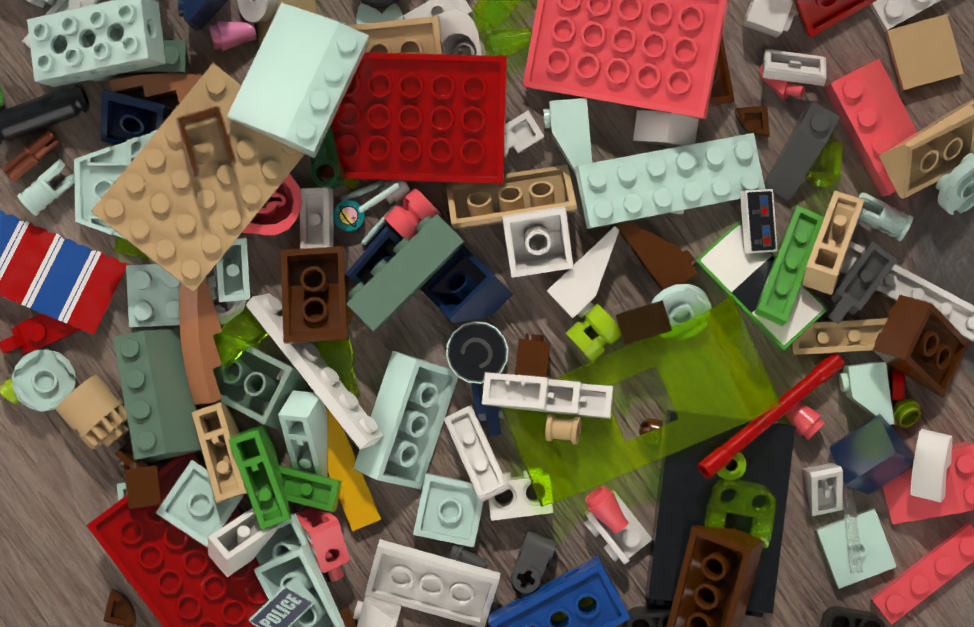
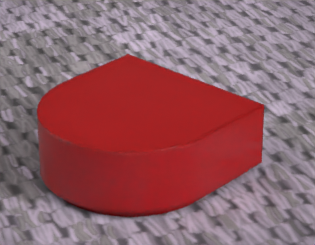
M890 369L888 381L891 401H903L905 374L898 370Z

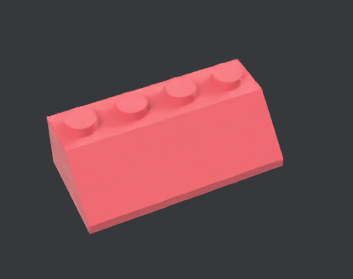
M877 59L824 87V90L837 115L841 116L840 121L880 197L894 193L896 190L879 155L918 131L880 59Z

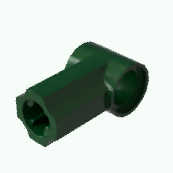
M330 125L316 157L310 156L312 180L318 186L326 189L338 188L345 179V172L340 165L332 125ZM332 166L335 171L334 178L329 182H324L321 173L325 167Z

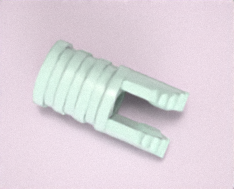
M60 159L40 175L36 181L31 183L29 187L17 195L23 205L35 216L40 214L41 210H44L48 204H51L55 198L57 199L74 184V174L64 178L55 188L49 182L65 166Z
M862 192L859 198L865 200L863 207H866V209L862 208L858 221L901 241L911 226L913 216L907 215L905 212L899 211L897 208L891 207L889 204Z

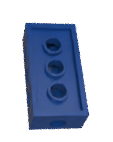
M598 555L538 587L533 592L527 593L491 612L488 623L490 627H616L631 619L628 608ZM585 596L595 599L590 606H582L579 604V601ZM557 611L567 614L566 618L561 621L553 620L551 616Z

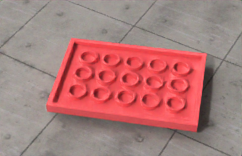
M538 0L522 86L706 119L729 0Z

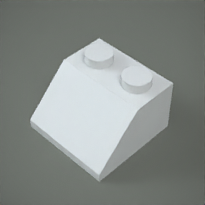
M565 206L502 216L511 278L574 268Z

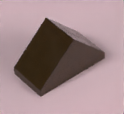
M663 300L626 310L616 315L625 345L672 331Z

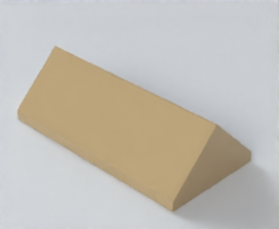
M568 164L504 174L503 184L445 183L451 226L454 231L503 223L502 216L562 206H565L566 213H572L577 210Z

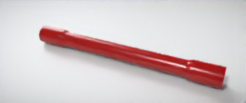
M837 353L828 355L806 377L724 445L717 447L699 462L697 466L702 475L711 479L753 440L819 385L827 382L845 366L843 359Z

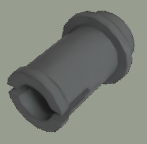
M455 543L452 544L446 555V558L485 568L487 563L486 558L463 548L464 545H457Z

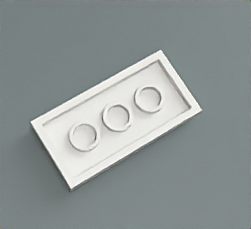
M380 539L365 596L472 626L485 627L501 573Z

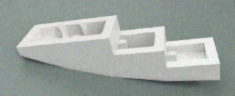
M485 372L482 404L546 413L611 419L614 387L582 384L576 381L548 379V377Z

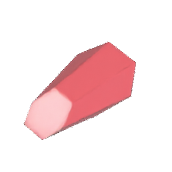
M761 65V66H760V77L762 78L763 69H762V65ZM762 78L783 100H786L789 96L802 98L804 95V86L792 84L790 81Z

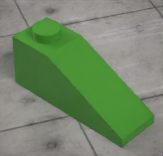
M263 424L235 434L228 441L260 528L264 529L290 520L292 517L277 455L266 425Z

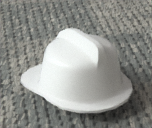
M449 9L439 15L443 54L486 55L485 47L479 39L476 25L467 13L459 9Z

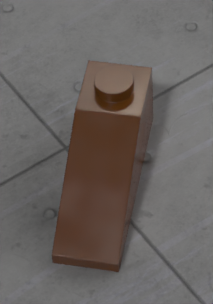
M629 221L613 224L618 228L619 234L661 291L673 285L683 284L698 273L694 268L698 264L688 250L682 252L678 246Z

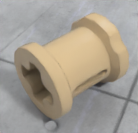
M549 413L545 429L546 441L551 442L553 439L568 440L572 444L578 445L581 434V417L576 416L574 419L556 417L554 413Z

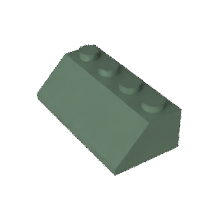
M438 214L433 218L427 215L415 227L418 233L410 241L405 237L393 249L396 255L388 263L383 259L373 268L370 273L374 277L366 285L360 282L349 292L348 296L351 300L347 305L373 331H378L465 244L464 240Z
M180 329L143 330L113 337L134 460L138 462L149 461L150 463L202 451L192 412L197 411V406L193 403L185 373Z

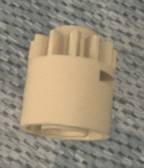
M97 374L79 385L56 408L58 414L74 431L79 433V437L92 451L101 444H104L107 448L111 447L129 431V428L125 425L128 422L125 405L112 394V390Z

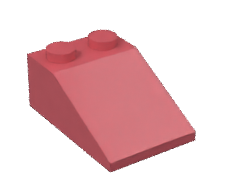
M962 442L952 445L951 465L946 469V494L941 503L910 495L913 467L882 486L892 525L974 510V444Z

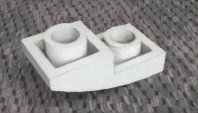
M921 429L914 455L910 495L940 503L945 498L946 469L951 465L952 457L951 435Z

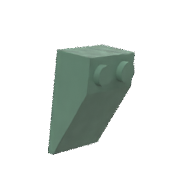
M222 332L216 343L222 365L213 369L222 398L219 401L264 425L282 431L278 414L293 390H304L307 384L306 380L295 367Z

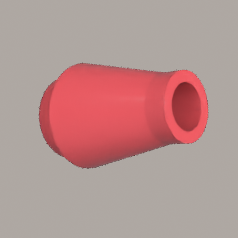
M799 402L785 414L790 424L796 426L795 431L800 437L803 435L807 440L825 424L820 418V413L802 402Z
M604 485L600 486L585 498V502L588 505L587 510L608 526L614 534L620 532L628 525V521L611 489L608 490Z

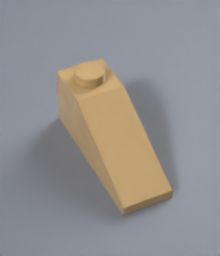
M834 190L805 269L803 286L830 295L833 294L865 201L864 199Z
M220 402L192 412L216 502L220 503L246 494L247 490L228 439L239 433L233 408Z

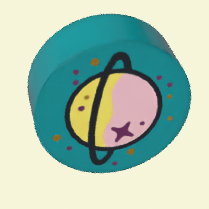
M346 200L340 202L335 207L333 212L334 222L341 230L352 232L363 225L365 213L359 212L360 205L357 202Z

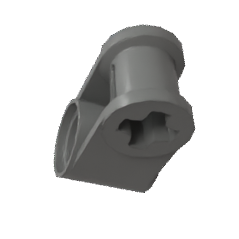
M527 530L511 573L512 583L516 590L521 593H531L537 589L544 571L553 556L557 541ZM526 570H530L533 581H527L525 585H521V580L517 577L518 574H525Z

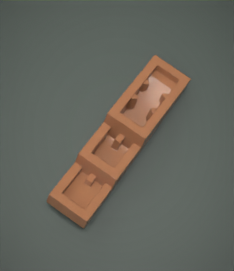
M182 73L143 74L109 80L111 91L126 95L144 90L145 98L150 101L177 95L180 103L203 75Z
M206 278L194 292L180 282V339L185 373L194 405L213 403L222 399L213 372L214 368L222 365L213 337L214 334L222 332V328Z

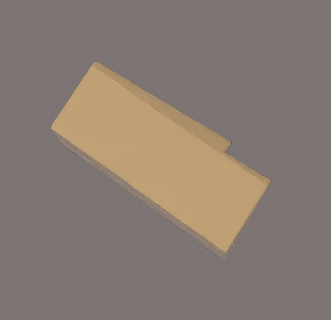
M974 99L963 103L879 155L899 197L904 199L937 182L943 175L950 174L960 164L964 156L969 153L974 154Z

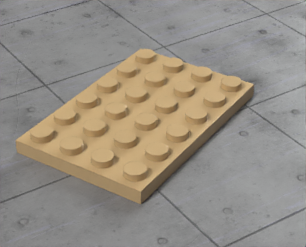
M214 63L91 210L93 214L193 292L305 155L294 148L227 118L242 85ZM219 106L236 158V165L230 167L216 120L213 118L185 126L199 169V176L194 177L178 128L177 118Z

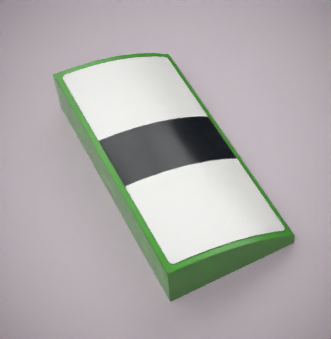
M739 221L696 259L697 266L783 353L828 308L801 283L788 321L784 326L754 314L776 256L772 252L745 254L742 222Z

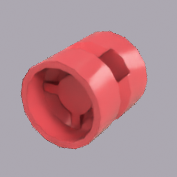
M414 187L403 198V205L395 206L383 218L403 238L406 237L410 241L418 233L415 227L427 215L431 218L436 214L440 217L443 215Z

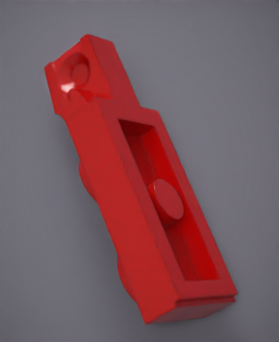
M41 313L11 328L13 336L0 341V348L3 354H8L19 348L22 354L31 353L34 350L42 349L82 330Z

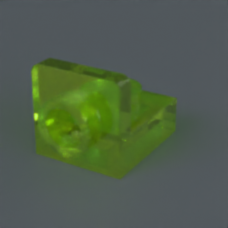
M830 141L825 144V149H822L819 154V167L824 168L823 172H808L805 176V180L813 181L812 186L831 187V182L841 180L843 142Z

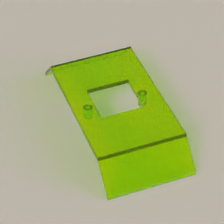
M733 296L707 312L673 326L672 331L641 340L552 379L612 386L653 367H657L679 418L678 420L626 441L613 410L611 419L579 416L582 421L581 434L578 445H574L568 440L553 439L551 442L546 441L545 429L549 413L500 407L541 507L592 489L749 422L781 405ZM555 414L556 417L574 419L576 417L574 415Z

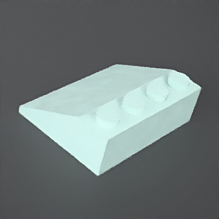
M281 2L227 118L315 158L369 45V36L338 21Z

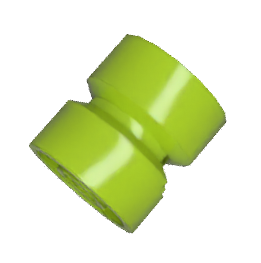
M598 303L585 314V321L583 323H575L565 333L591 362H594L605 351L604 345L606 343L613 344L622 336L619 325ZM591 329L599 335L593 341L587 336Z

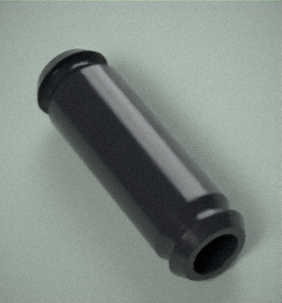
M74 84L73 88L64 87L0 111V144L2 145L3 140L10 142L77 117L81 111L87 113L90 109V103L82 85Z

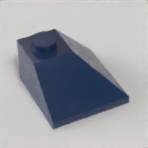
M464 245L420 288L452 323L491 317L513 295Z

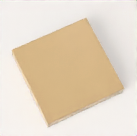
M948 14L897 27L885 32L901 91L964 74Z

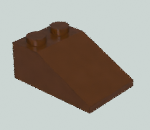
M344 246L281 250L284 344L348 340L347 303L349 284L348 276L345 275L348 271V259Z
M899 295L895 305L889 311V317L882 332L876 338L873 351L893 368L936 395L944 397L969 346V341L932 303Z

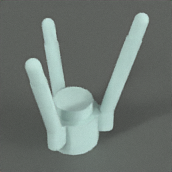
M379 180L341 196L340 201L350 200L380 188L381 193L360 206L359 212L362 213L383 199H386L389 204L395 201V204L388 210L387 213H389L395 206L403 205V198L411 190L404 180ZM383 217L362 240L363 246H366L387 223Z

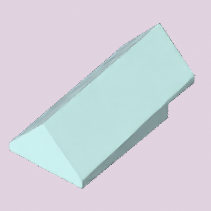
M296 513L291 514L292 518L290 520L278 523L279 528L255 556L260 565L253 570L269 600L283 586L296 577L317 600L290 627H345Z

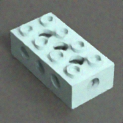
M113 0L27 19L34 81L41 84L58 87L166 64L159 3L155 0Z

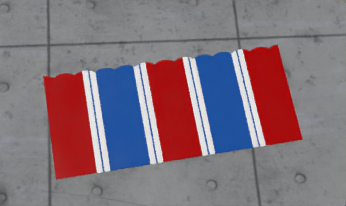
M0 210V296L94 335L128 263H120L118 259L106 257L100 251H91L85 245H77L71 239H63L59 234L49 233L42 227H34L32 223L20 221L16 216L6 215Z

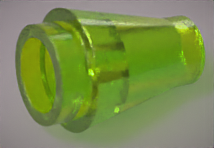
M530 28L492 30L491 34L485 36L489 55L508 57L530 46L532 35Z

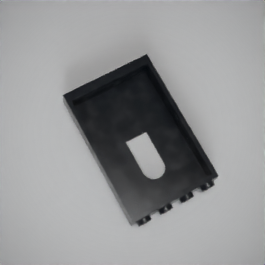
M676 410L667 411L652 533L653 540L651 542L645 591L646 596L652 599L653 604L670 606L671 601L674 600L691 529L694 525H705L707 504L738 508L735 529L765 540L745 615L763 617L764 613L773 614L796 426L774 423L740 451L746 459V470L740 478L726 480L716 473L711 479H708L699 471L697 464L717 447L724 445L752 420ZM732 459L725 466L726 469L733 470L736 467V461Z

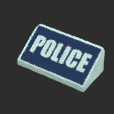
M296 577L283 586L249 621L256 627H290L317 600Z

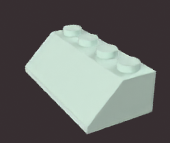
M392 351L371 417L378 425V429L384 436L376 444L359 450L353 469L379 481L421 489L444 422L443 418L446 416L458 380L455 373L449 368Z

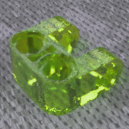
M721 479L713 487L704 526L724 528L727 512L753 517L750 535L765 540L763 548L767 549L774 524L776 500L769 489L761 484ZM725 489H735L736 496L732 501L725 502L721 500V494ZM759 494L766 495L767 502L763 507L755 508L752 506V500L755 496Z

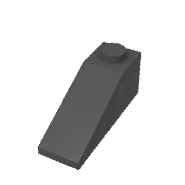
M815 102L807 105L764 182L765 189H773V194L790 202L827 143L841 116Z

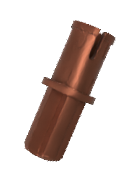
M48 129L29 146L24 145V150L5 164L2 169L8 178L15 181L34 165H41V160L58 146H61L62 143Z

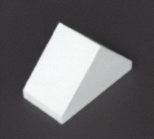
M637 110L633 142L669 147L695 144L699 119L663 111Z
M828 463L803 468L802 472L812 516L843 510V470L841 466Z

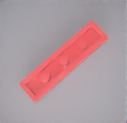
M966 523L870 598L891 625L974 561V528L972 525Z

